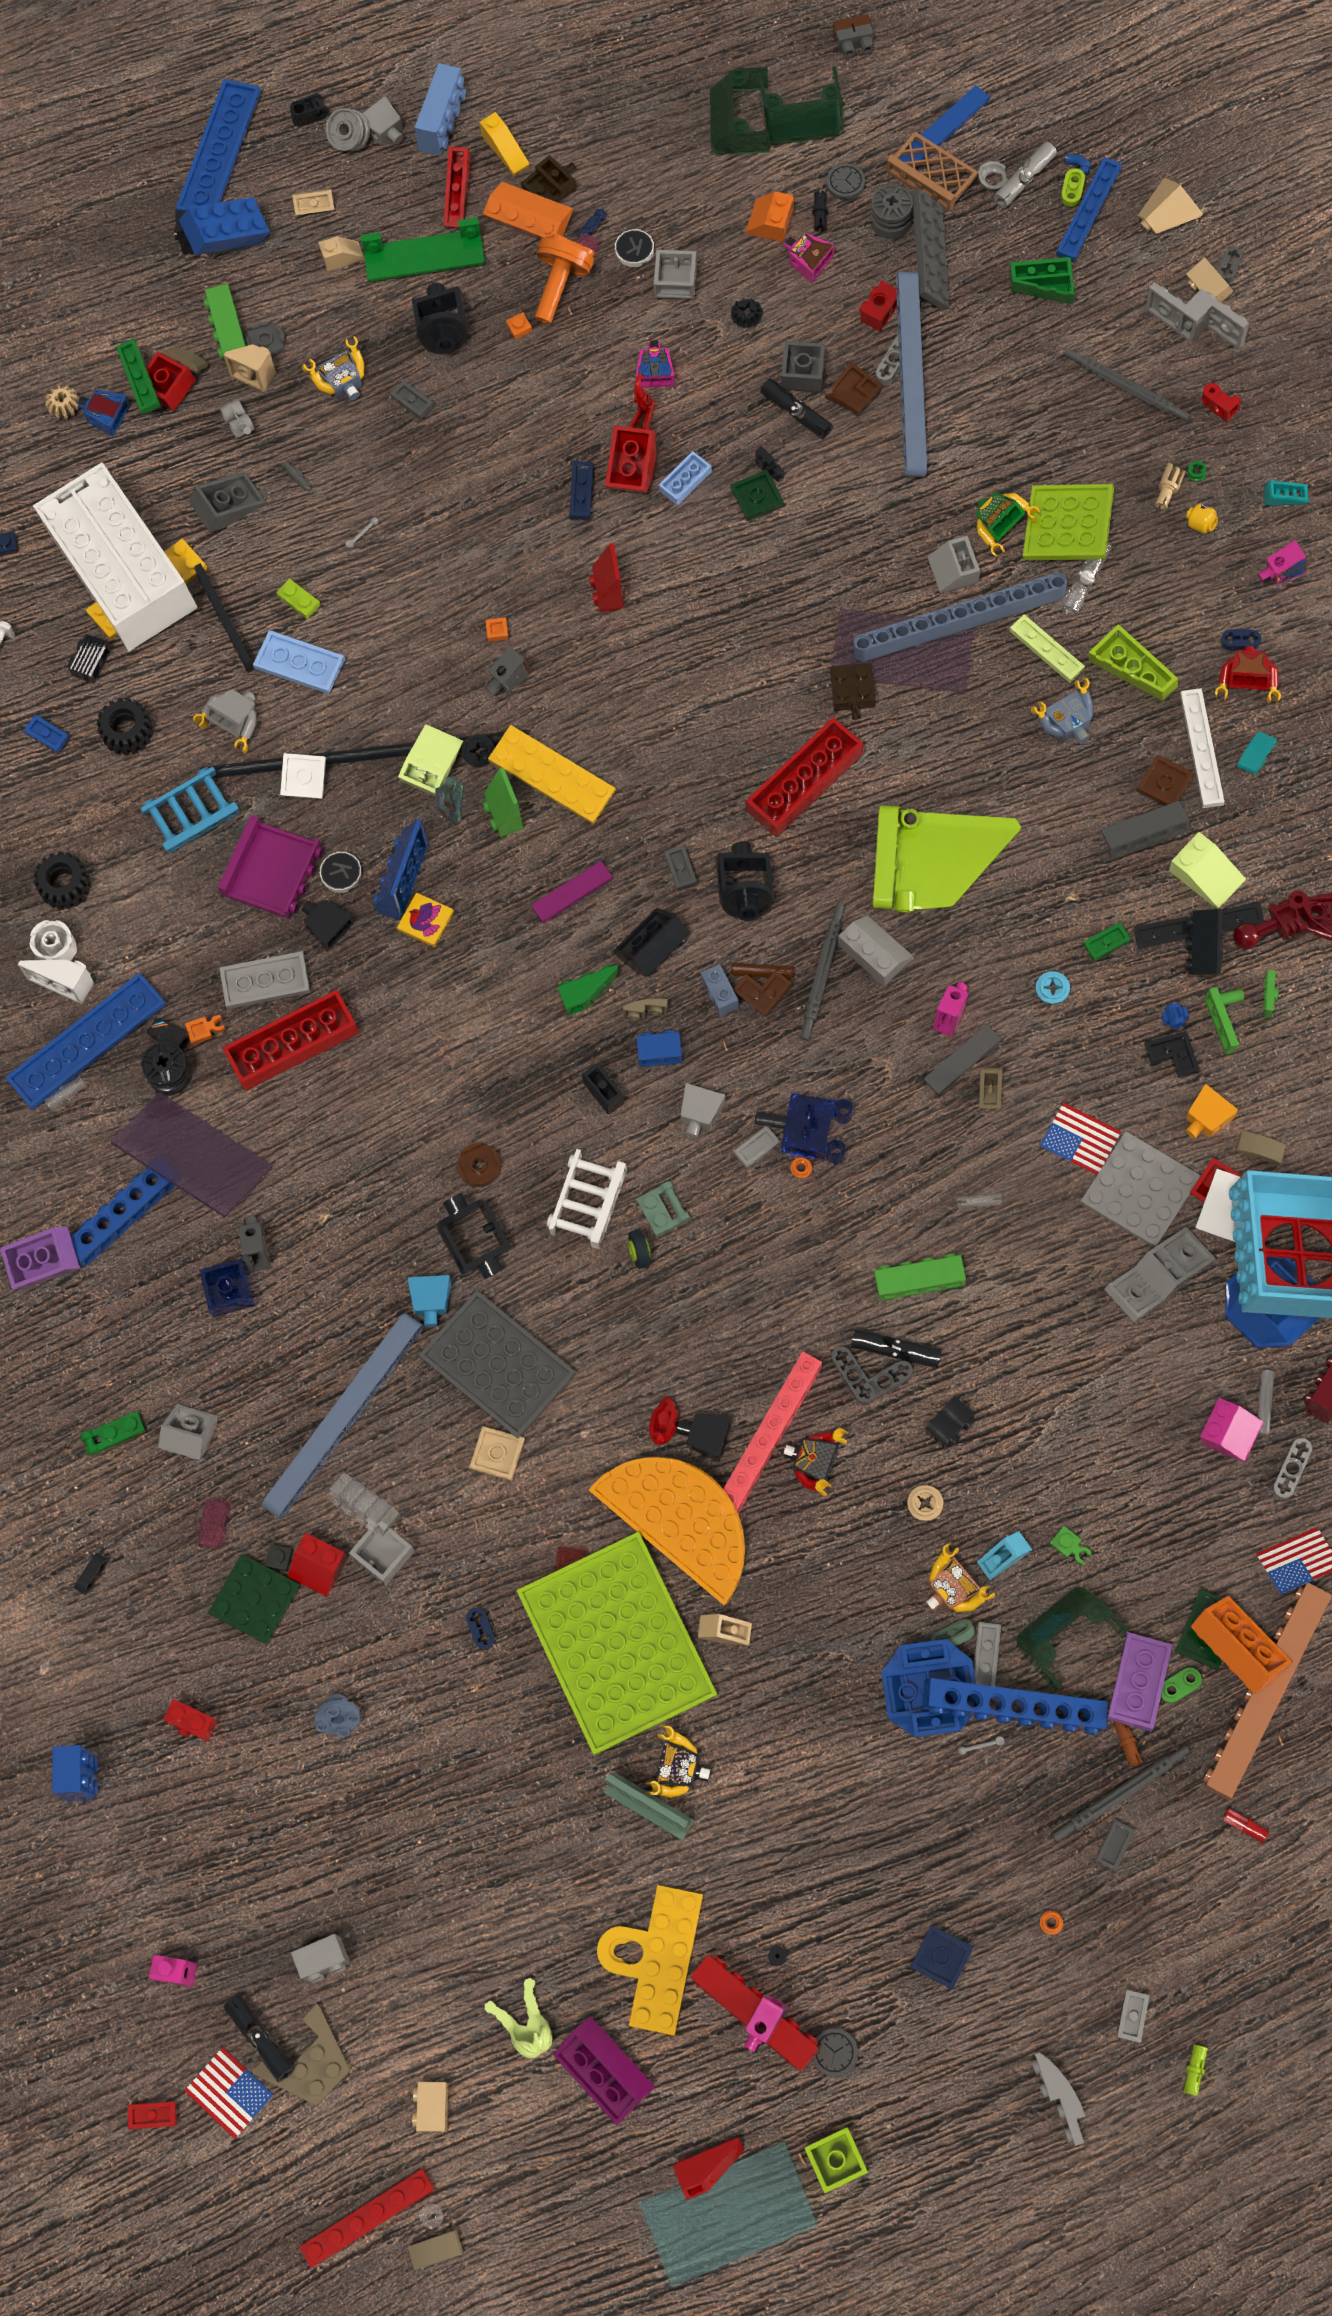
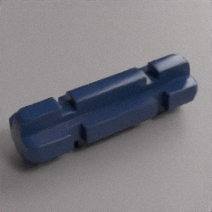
M602 208L597 209L594 217L591 216L582 227L583 230L580 229L577 233V237L581 242L587 241L590 234H593L601 224V220L603 221L607 217V213Z

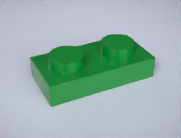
M1121 922L1087 939L1083 942V946L1095 962L1130 943L1131 938Z

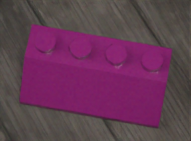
M591 2016L579 2025L553 2054L616 2125L620 2124L655 2088Z

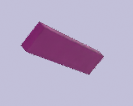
M600 861L533 903L531 908L544 924L613 880V876L603 862Z

